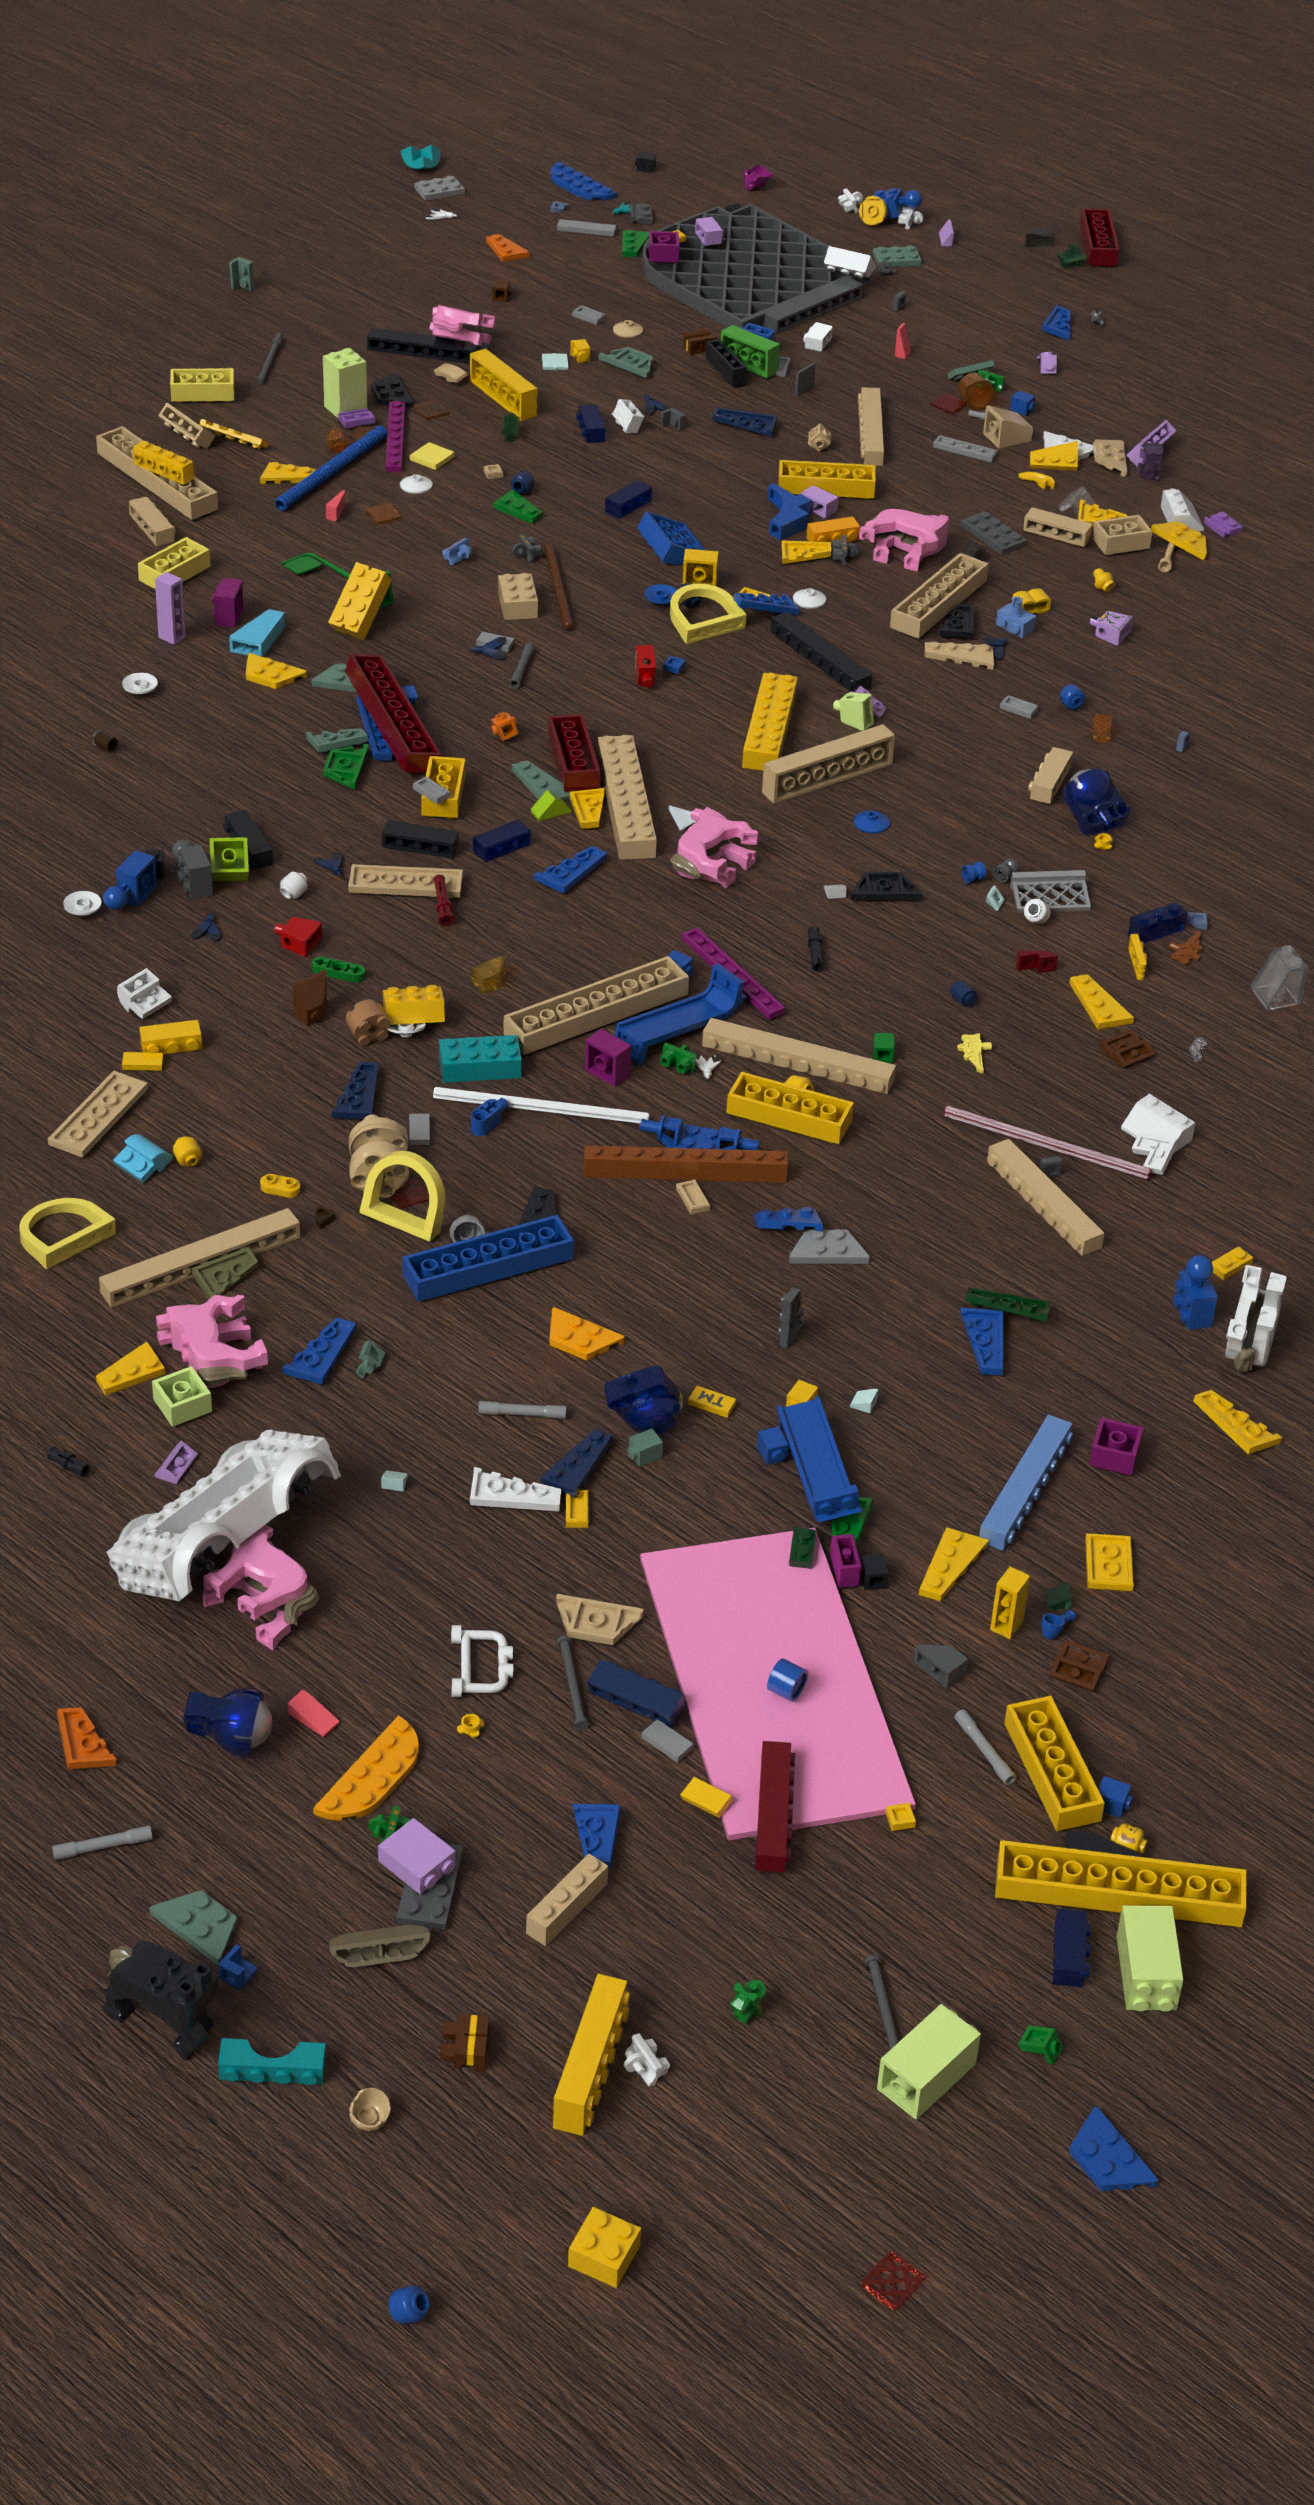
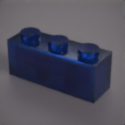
M597 404L578 405L576 421H579V429H581L582 437L585 438L586 443L605 442V425Z
M636 480L605 498V512L618 519L626 516L652 501V487Z
M519 819L473 837V852L485 863L531 845V830Z
M1176 902L1130 917L1128 936L1130 937V934H1138L1140 941L1146 943L1183 931L1185 929L1187 911Z
M1057 1908L1054 1923L1052 1984L1083 1987L1084 1977L1089 1978L1090 1963L1086 1962V1957H1090L1091 1942H1086V1937H1090L1091 1922H1087L1086 1911Z

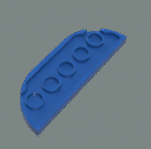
M556 162L551 168V180L553 183L578 197L592 200V198L601 199V201L617 198L616 191L583 175V173L574 170L572 167L566 166L562 162Z

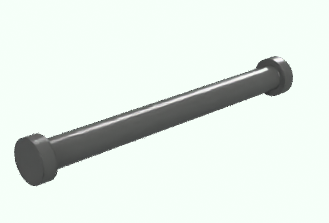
M561 1636L557 1639V1644L561 1648L576 1720L574 1724L576 1729L584 1730L588 1728L589 1721L585 1717L570 1650L571 1639L569 1636Z
M870 1955L865 1959L866 1966L870 1968L891 2050L899 2041L879 1966L881 1964L880 1957L878 1955Z

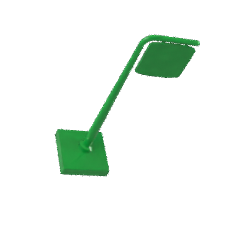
M305 553L281 562V565H284V567L296 574L311 571L322 566V563L346 578L349 579L350 573L313 553ZM388 570L384 571L391 578V572ZM392 581L379 609L394 603Z

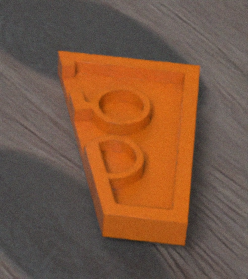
M82 1707L58 1709L57 1718L68 1769L116 1766L117 1759L113 1753H109L106 1748L107 1744L103 1738H99L95 1732V1726Z

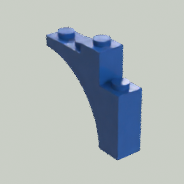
M775 483L770 484L768 499L779 508L780 512L770 519L769 534L781 541L807 528L809 515H811L812 500L802 494L795 496Z

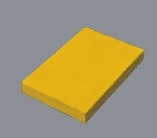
M1086 1533L1087 1588L1133 1591L1131 1536Z

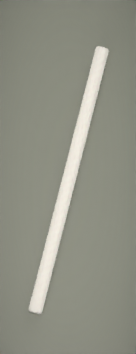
M435 1087L433 1097L441 1100L483 1104L489 1099L499 1100L504 1098L509 1103L508 1108L639 1124L642 1118L649 1120V1113L441 1087Z

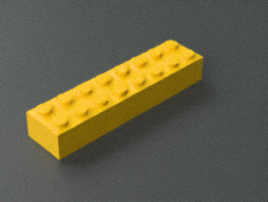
M763 673L743 749L742 768L764 771V763L781 758L796 698L798 677Z

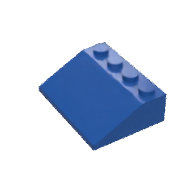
M646 511L637 527L641 535L648 541V545L654 549V553L660 557V561L665 564H683L685 549L705 550L685 523Z

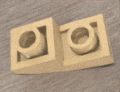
M444 363L434 370L436 376L446 377L447 382H454L455 384L463 381L462 378L467 376V372L448 363Z

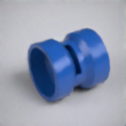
M981 861L974 863L972 866L968 864L962 867V877L966 883L986 878V868Z

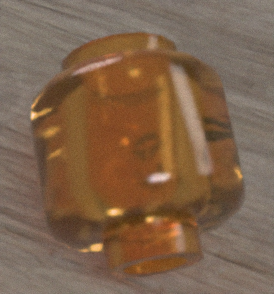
M333 428L326 434L325 438L330 451L341 452L347 447L346 434L342 429Z

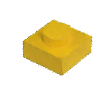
M910 1803L886 1806L885 1813L892 1831L915 1827L916 1820Z

